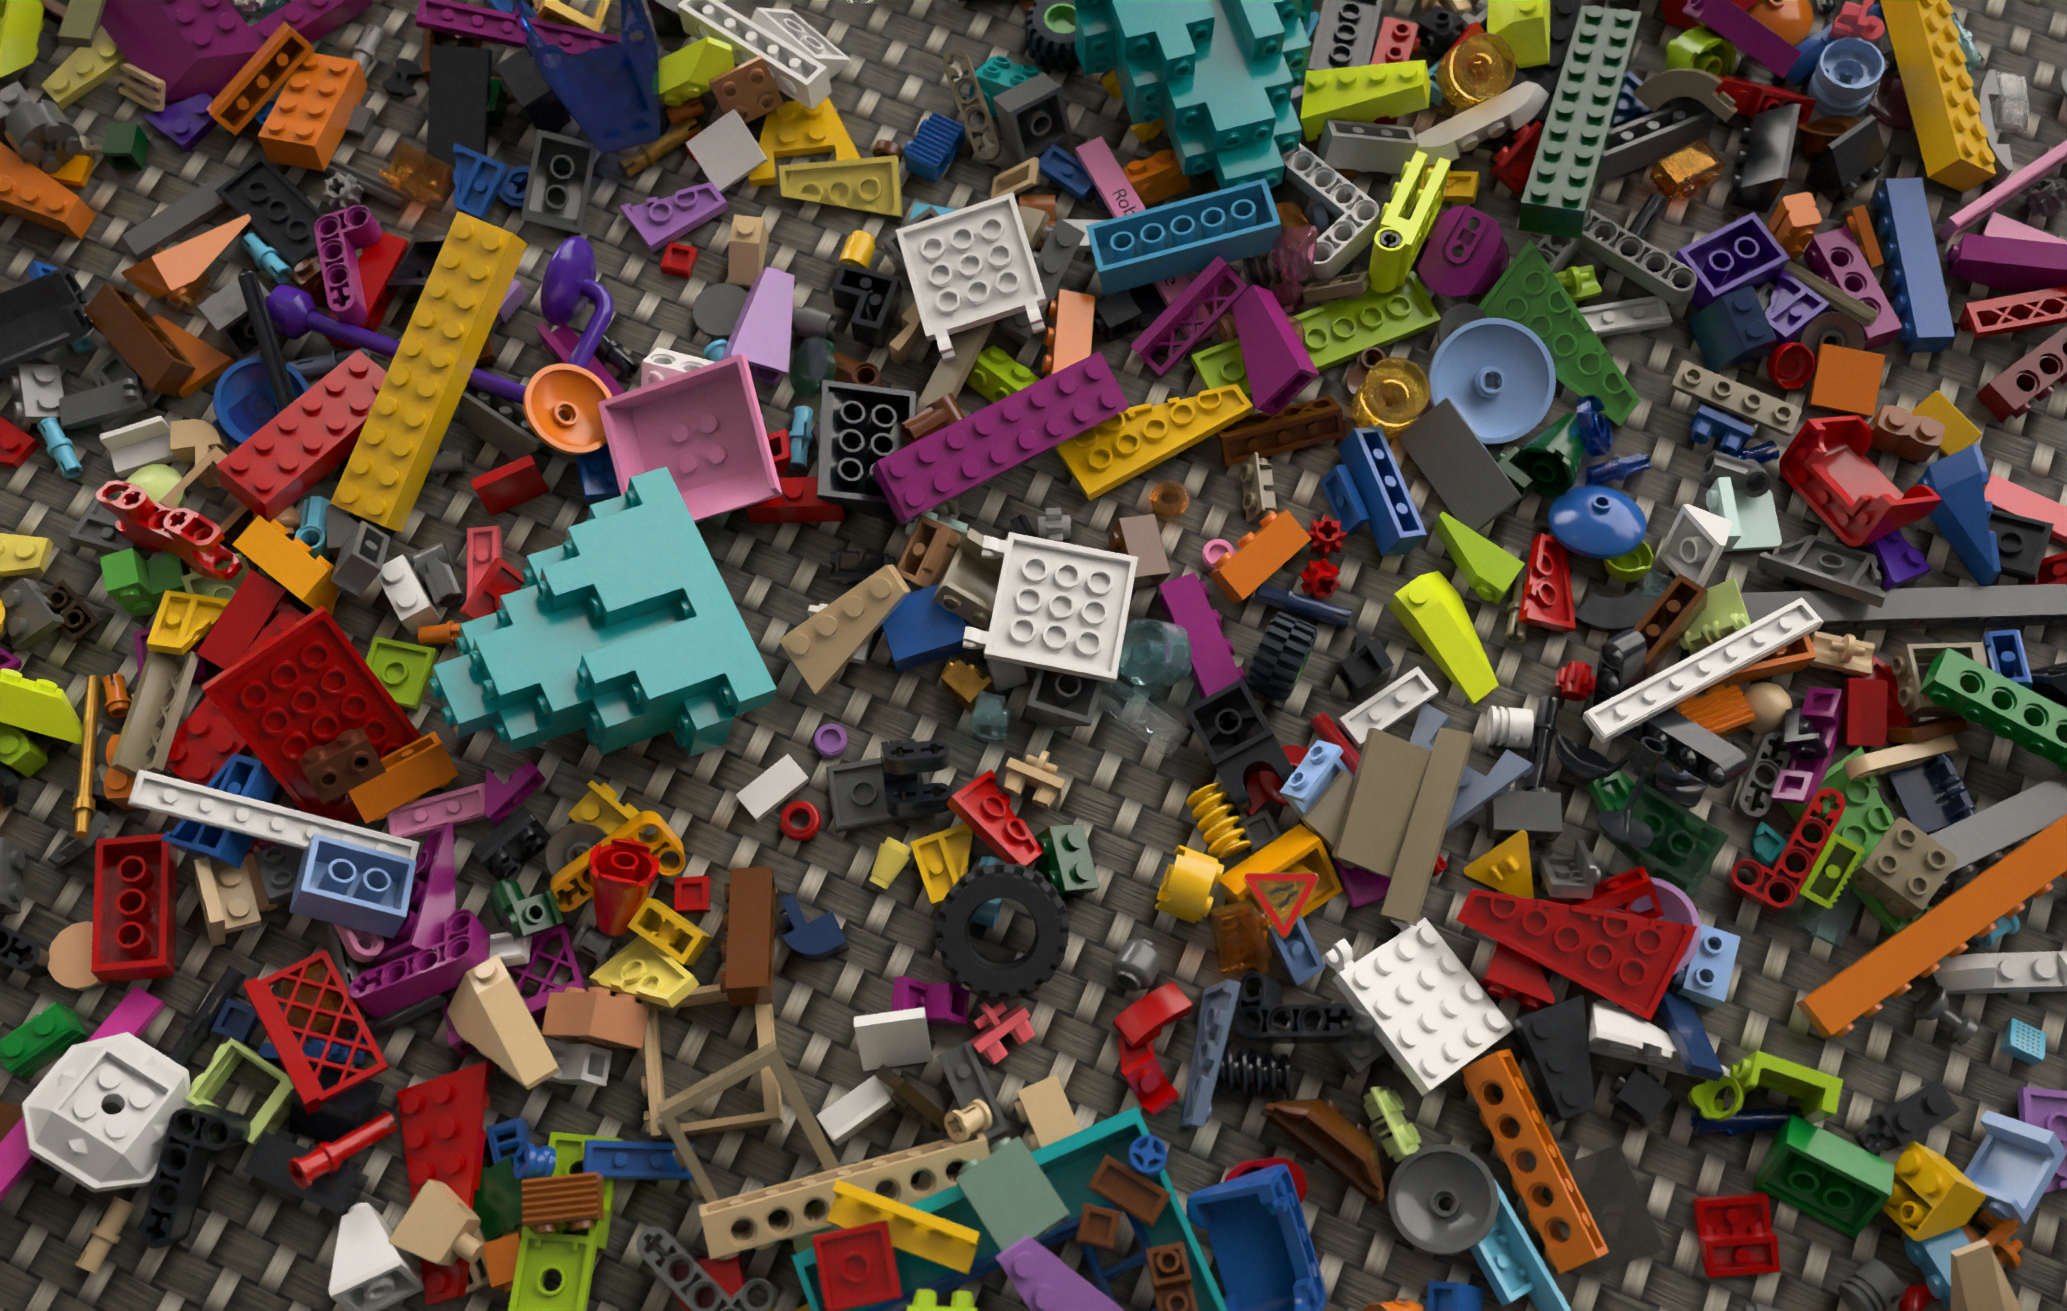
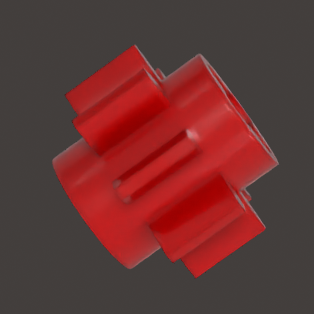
M1327 515L1319 523L1312 520L1310 525L1311 531L1307 532L1311 537L1309 542H1312L1311 553L1317 551L1323 554L1324 558H1327L1328 554L1333 550L1338 554L1341 552L1342 544L1340 542L1345 541L1347 533L1340 532V520L1335 522L1329 519Z
M1325 558L1321 562L1309 561L1305 571L1299 573L1303 581H1305L1300 586L1305 594L1311 592L1316 600L1320 597L1331 598L1336 587H1341V583L1336 578L1340 571L1336 565L1330 566Z
M1571 661L1567 663L1566 668L1560 667L1554 686L1562 688L1561 696L1571 701H1584L1587 695L1593 696L1597 675H1591L1592 667L1589 664Z

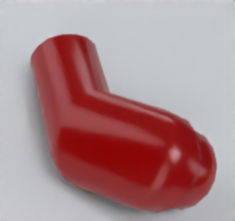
M1927 1284L1909 1286L1905 1289L1898 1310L1925 1311L1927 1303L1941 1300L1931 1294Z

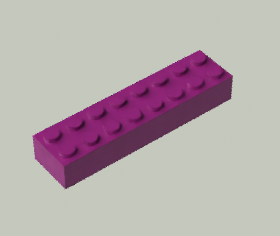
M1101 351L876 461L871 470L901 526L919 518L921 515L923 516L1121 416L1130 406Z

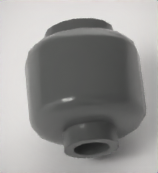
M1147 939L1126 941L1112 962V972L1116 983L1131 992L1148 989L1153 984L1162 967V957L1157 951L1156 945Z

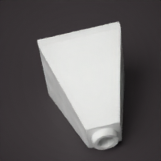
M369 1203L356 1204L348 1210L347 1214L341 1216L329 1294L333 1300L347 1311H379L424 1290L421 1272L404 1249L388 1242L393 1232L381 1214Z

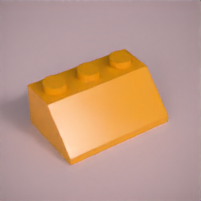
M258 515L232 545L311 608L317 610L324 606L330 616H332L339 591L338 585L331 581L333 574L331 572L335 567L321 555L316 559L311 557L309 553L312 548L297 536L293 541L287 538L286 534L289 530L273 518L269 523Z
M1298 824L1224 873L1219 881L1229 905L1260 946L1266 943L1267 928L1274 923L1245 880V874H1316L1318 879L1300 911L1302 918L1343 891L1321 839L1301 824ZM1308 881L1255 882L1281 920L1292 912ZM1292 883L1294 884V887L1287 891H1278L1273 895L1269 893L1276 888H1285ZM1298 890L1299 893L1292 896L1287 904L1280 908L1277 906L1284 902L1290 893Z

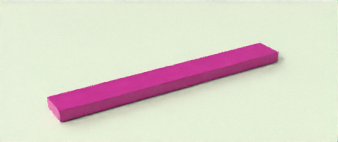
M134 986L88 1041L126 1032L139 1039L166 1006L162 1000ZM23 1117L0 1143V1202L38 1159L29 1153Z

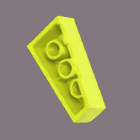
M1426 60L1306 71L1300 121L1307 142L1318 139L1317 135L1322 134L1326 119L1373 124V121L1379 117L1388 115L1389 118H1394L1429 108L1431 82Z

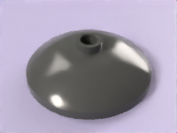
M1437 1144L1418 1149L1416 1153L1409 1155L1400 1163L1389 1185L1388 1205L1392 1220L1397 1229L1413 1246L1431 1254L1454 1255L1470 1250L1489 1234L1497 1218L1499 1194L1493 1175L1480 1158L1458 1146ZM1445 1200L1453 1202L1452 1208L1448 1211L1440 1209L1441 1203Z

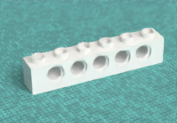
M683 0L677 5L685 32L698 40L708 36L730 44L732 46L734 62L738 65L759 55L763 56L777 89L809 109L813 110L832 93L828 69L825 65L720 1Z

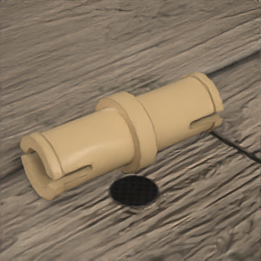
M114 1196L98 1227L94 1226L90 1233L93 1236L75 1265L97 1274L113 1243L118 1244L121 1239L118 1235L136 1205Z

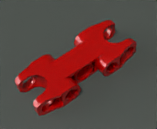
M119 480L108 481L95 493L101 506L120 519L115 522L120 534L139 547L150 552H161L164 550L186 560L194 572L218 581L231 580L243 568L237 555L219 543L225 539L219 526L204 516L186 508L176 510L167 508L152 501L144 489ZM113 492H123L116 501L107 499ZM222 560L232 562L227 569L215 570V567Z

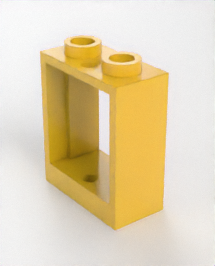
M543 0L536 19L599 32L610 0H598L592 18L557 0Z

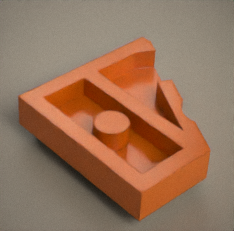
M1862 205L1845 211L1849 232L1855 236L1858 248L1869 268L1883 264L1884 262L1866 206Z

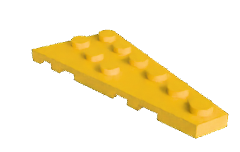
M1237 384L1201 391L1195 397L1181 400L1179 397L1167 399L1168 403L1151 406V403L1128 408L1121 416L1055 448V450L1088 500L1091 501L1252 414L1253 405Z

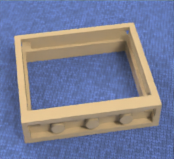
M720 984L695 988L673 1008L641 1000L642 1005L650 1006L643 1047L639 1049L641 1062H646V1075L641 1077L642 1093L644 1097H648L649 1111H644V1121H646L647 1132H651V1136L657 1141L672 1139L671 1136L663 1137L655 1121L656 1118L660 1117L658 1104L665 1101L658 1011L728 1001L727 994L720 991ZM755 1005L758 1047L761 1048L772 1041L776 1044L773 1005ZM770 1066L761 1069L765 1112L679 1124L685 1136L689 1137L784 1123L781 1087Z

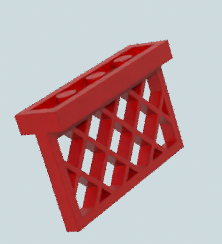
M326 949L266 978L258 980L255 977L243 983L246 995L307 1114L322 1108L321 1104L389 1069ZM324 962L328 970L324 983L305 979L309 968ZM331 979H333L336 987L329 985ZM283 980L296 984L289 1000L274 996L270 987ZM302 985L320 990L314 1006L295 1002ZM326 992L342 996L343 1003L339 1013L320 1008ZM279 1005L286 1006L284 1014ZM292 1008L311 1013L305 1030L288 1024L287 1020ZM347 1008L352 1016L345 1015V1011ZM317 1015L336 1019L330 1036L311 1031ZM341 1021L357 1025L359 1031L355 1042L335 1038ZM294 1034L302 1036L299 1043ZM362 1037L368 1046L360 1044ZM307 1038L327 1042L320 1059L305 1056L303 1053ZM332 1044L351 1049L345 1066L326 1061ZM357 1050L372 1054L377 1062L376 1065L364 1071L351 1067ZM310 1064L317 1066L315 1073L313 1072ZM323 1067L342 1072L339 1083L323 1091L318 1081ZM348 1074L354 1075V1076H352V1077L346 1079L347 1076H348Z

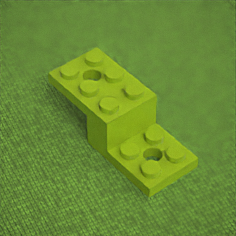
M551 1132L548 1146H552L556 1153L555 1168L551 1177L572 1175L573 1168L578 1163L583 1162L585 1140H624L612 1137ZM603 1179L604 1221L594 1222L593 1229L571 1230V1225L557 1226L556 1233L534 1234V1229L523 1226L508 1311H587L596 1250H606L617 1179ZM557 1269L562 1275V1283L558 1289L547 1291L543 1285L544 1276L550 1270Z

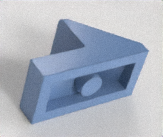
M1300 913L1286 937L1281 936L1274 924L1267 928L1266 943L1278 953L1290 980L1295 985H1300L1326 968ZM1289 915L1280 920L1283 925H1285Z

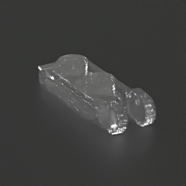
M1117 679L1110 686L1116 694L1129 703L1123 709L1116 701L1105 694L1099 698L1098 703L1115 716L1117 722L1170 759L1187 738L1190 730L1138 692L1135 694L1129 686Z

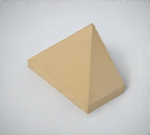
M1033 157L993 177L991 199L1012 192L1015 196L1038 185L1039 159Z

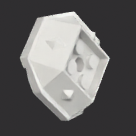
M128 1032L72 1045L22 1103V1114L25 1122L29 1153L93 1193L126 1187L147 1186L155 1176L171 1115L178 1109L193 1106V1103L185 1099L190 1093L191 1087L189 1070ZM106 1103H115L120 1106L122 1111L118 1114L110 1115L105 1113L101 1106Z

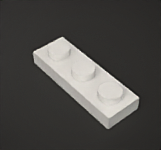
M1417 666L1339 718L1338 724L1356 747L1360 748L1365 743L1369 728L1385 731L1422 706L1424 702L1426 703L1437 696L1439 691L1420 667Z

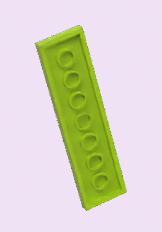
M1413 270L1410 271L1403 287L1396 286L1394 290L1386 293L1374 291L1369 287L1358 298L1345 299V297H1342L1287 319L1317 371L1320 372L1356 358L1358 354H1361L1368 347L1380 349L1437 327L1441 318ZM1239 337L1233 341H1227L1192 355L1191 362L1205 390L1237 384L1248 399L1253 398Z

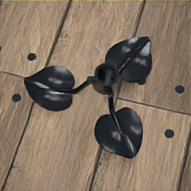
M1561 733L1556 738L1555 751L1560 763L1568 771L1581 778L1597 780L1599 775L1609 777L1630 760V770L1639 778L1624 815L1613 810H1604L1599 814L1597 822L1600 829L1609 837L1624 844L1628 843L1637 850H1645L1653 842L1651 828L1645 822L1631 818V812L1645 779H1647L1651 787L1657 789L1661 798L1684 808L1696 807L1708 786L1703 781L1691 778L1684 780L1674 779L1659 772V768L1663 763L1662 760L1667 753V747L1661 741L1652 737H1643L1636 750L1629 748L1626 755L1612 766H1610L1607 758L1597 751L1572 742Z

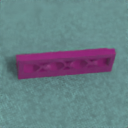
M1217 256L1130 345L1131 348L1163 378L1232 307L1231 305L1249 287L1230 270L1225 261ZM1227 278L1238 286L1231 296L1219 297V286ZM1213 303V314L1208 319H1197V309L1202 304ZM1180 326H1192L1191 336L1187 341L1175 342V331ZM1159 348H1170L1169 359L1161 367L1150 358Z
M544 322L535 326L544 347L559 364H567L580 339L568 324L560 326L552 332ZM593 355L586 370L593 373L606 385L612 397L626 393Z

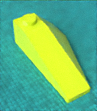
M1439 571L1420 575L1394 593L1388 609L1472 705H1475L1498 688L1497 679L1460 594Z

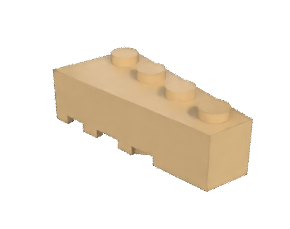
M893 564L885 565L779 639V642L815 695L825 691L839 672L847 666L854 655L868 642L875 631L910 594L911 590Z

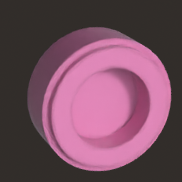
M1223 539L1209 541L1204 546L1202 553L1204 566L1208 570L1213 571L1216 568L1213 563L1227 551L1232 554L1234 552L1233 546Z

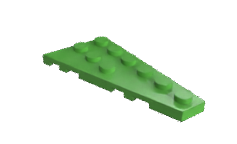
M1529 239L1478 308L1486 314L1487 318L1512 320L1533 331L1550 352L1555 367L1556 379L1619 426H1622L1641 400L1536 245Z
M1862 746L1829 768L1820 787L1816 791L1817 793L1824 788H1832L1838 790L1845 798V810L1833 832L1864 848L1865 853L1860 854L1862 859L1857 860L1858 864L1870 855L1894 822L1889 807L1883 804L1876 787L1879 785L1875 776L1850 781L1843 766L1847 761L1865 754ZM1824 800L1822 802L1823 808L1815 818L1822 819L1831 810L1829 808L1831 802ZM1781 803L1796 823L1807 805ZM1803 828L1802 830L1811 841L1817 843L1818 834L1812 828ZM1847 878V883L1891 936L1932 908L1927 904L1923 911L1906 920L1903 917L1890 913L1885 908L1883 902L1874 896L1861 892L1856 887L1855 882Z

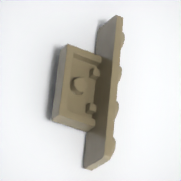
M1687 361L1681 362L1671 384L1672 389L1788 437L1793 433L1802 412L1799 407Z

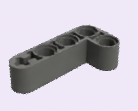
M660 1227L646 1228L637 1239V1251L640 1256L692 1311H773L777 1306L779 1297L775 1286L759 1278L748 1281L731 1297L672 1234ZM654 1237L661 1240L660 1245L667 1253L672 1254L667 1259L662 1254L651 1251L653 1245L650 1242ZM686 1261L690 1266V1274L684 1281L677 1282L673 1276L674 1268L680 1262ZM757 1287H766L769 1294L768 1301L762 1307H754L750 1299L752 1292ZM712 1288L716 1295L715 1302L711 1307L702 1309L698 1302L699 1295L704 1289Z

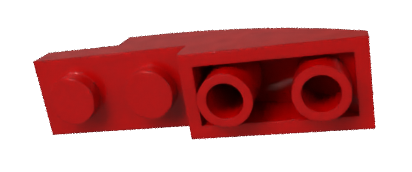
M1725 74L1717 76L1723 82L1715 91L1718 94L1721 91L1728 94L1736 102L1733 105L1737 109L1735 113L1747 115L1751 119L1755 114L1796 103L1800 104L1797 124L1808 122L1816 100L1775 86Z

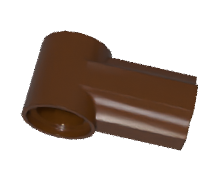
M837 351L829 353L824 360L821 369L822 376L832 381L883 387L879 369L873 363H860ZM872 381L871 383L863 384L864 382Z
M951 392L926 406L927 409L899 424L901 435L906 443L910 445L965 418Z

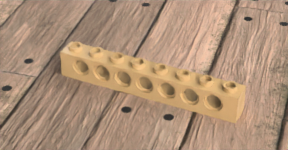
M977 1130L971 1133L968 1139L960 1143L947 1138L699 1205L710 1259L718 1257L719 1260H727L739 1255V1251L754 1247L755 1250H763L774 1246L778 1240L789 1237L791 1240H800L810 1236L811 1231L822 1228L827 1230L841 1228L826 1221L836 1196L833 1192L836 1180L909 1206L957 1185L956 1178L961 1174L959 1171L955 1174H947L946 1169L948 1165L954 1161H960L963 1167L975 1158H978L981 1162L990 1156L987 1139L982 1131ZM916 1172H928L923 1182L919 1184L911 1183V1178ZM885 1180L893 1182L888 1192L877 1193L875 1191L880 1182ZM811 1200L823 1202L821 1208L816 1212L810 1213L804 1210L805 1205ZM775 1210L787 1212L786 1217L780 1222L768 1220L769 1215ZM744 1219L751 1222L750 1227L746 1231L736 1232L732 1229L733 1224L738 1220Z

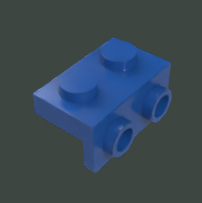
M608 442L592 453L574 455L584 501L609 500L621 496Z

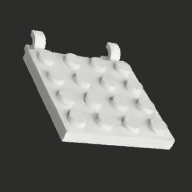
M1013 192L896 230L925 336L928 342L937 340L944 362L956 359L949 335L1027 311L1033 333L1046 330L1039 307L1046 305L1047 300Z
M1009 532L1007 541L985 535L981 557L988 559L1004 558L989 632L966 626L962 648H985L984 658L1115 683L1138 557Z
M1426 917L1418 921L1417 926L1391 920L1402 930V933L1354 963L1352 960V948L1345 938L1332 946L1333 949L1325 953L1322 958L1337 972V975L1332 980L1351 1005L1368 1012L1373 1017L1375 1024L1373 1033L1420 1094L1424 1096L1510 1033L1514 1028Z

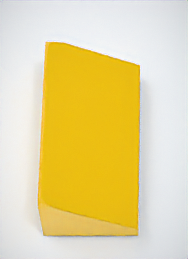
M1938 390L1933 392L1910 412L1914 416L1934 418L1946 426L1941 445L1938 448L1946 457L1972 446L1982 436V433Z

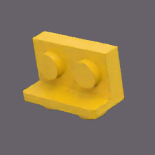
M591 780L587 784L590 791L567 815L575 823L593 824L609 835L640 812L630 803H627L625 806L621 805L616 800L619 795L606 783L603 782L599 786ZM643 828L640 833H643L646 829Z

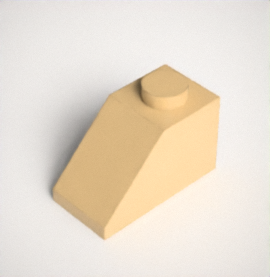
M734 215L729 238L728 283L742 288H751L754 280L762 272L769 240L764 218Z

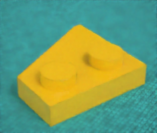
M165 590L146 643L148 651L184 655L213 628L230 602V599Z
M966 823L910 842L932 907L941 905L950 888L957 883L960 877L968 873L973 830Z

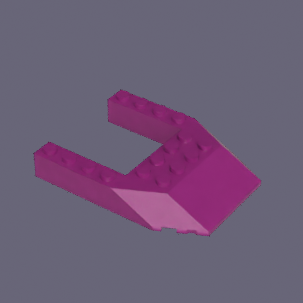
M107 0L100 23L131 65L166 82L165 104H173L176 101L185 100L203 92L216 98L284 21L312 44L373 6L371 0H293L249 27L230 0ZM143 82L145 85L151 87L152 90L157 92L158 88H155Z

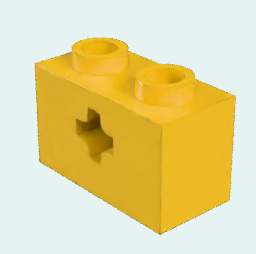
M649 897L645 899L628 924L630 929L681 964L694 966L712 939V936L659 900Z

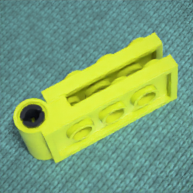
M1416 151L1411 162H1405L1400 175L1402 181L1401 183L1395 182L1390 196L1392 201L1391 203L1386 202L1380 215V220L1382 221L1380 229L1374 237L1368 271L1371 282L1369 287L1374 291L1386 293L1394 290L1396 286H1404L1442 205L1451 164L1450 160L1439 157L1435 168L1428 169L1423 186H1426L1424 190L1421 189L1428 154Z

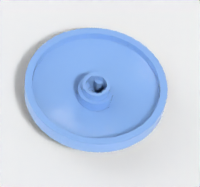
M1503 318L1479 319L1455 330L1438 347L1431 361L1428 373V392L1433 408L1446 397L1450 399L1480 441L1485 445L1513 441L1534 429L1548 412L1556 387L1554 363L1550 352L1542 340L1524 325Z

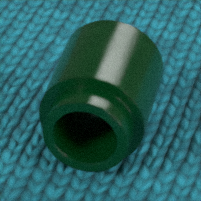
M509 879L501 880L492 885L491 891L487 895L488 902L500 927L505 928L503 909L513 902L526 899L519 882H511Z

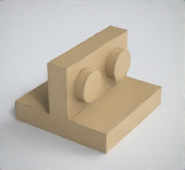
M209 857L194 860L196 888L211 947L225 944V934L261 925V918L245 859L240 869L224 864L211 866Z

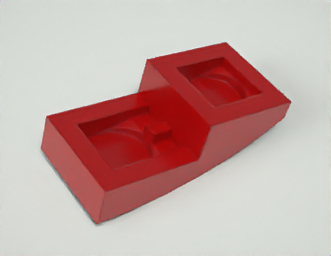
M1171 981L1129 1006L1113 1020V1026L1133 1049L1161 1036L1163 1026L1191 1014L1193 1004L1176 984Z

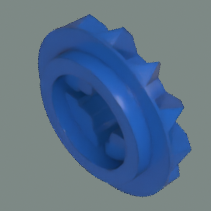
M517 166L510 169L499 190L500 196L511 208L515 206L523 208L526 190L519 193L517 187L526 186L530 166Z

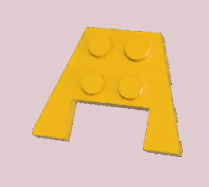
M826 97L813 110L798 101L784 102L783 106L767 113L758 145L768 161L749 174V182L751 187L777 184L775 158L836 152L837 161L861 159L829 97Z

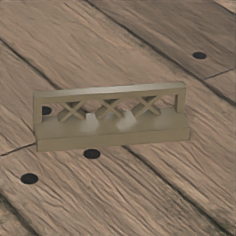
M190 651L176 658L168 653L148 652L110 765L111 768L135 779L139 769L155 774L163 772L200 655Z

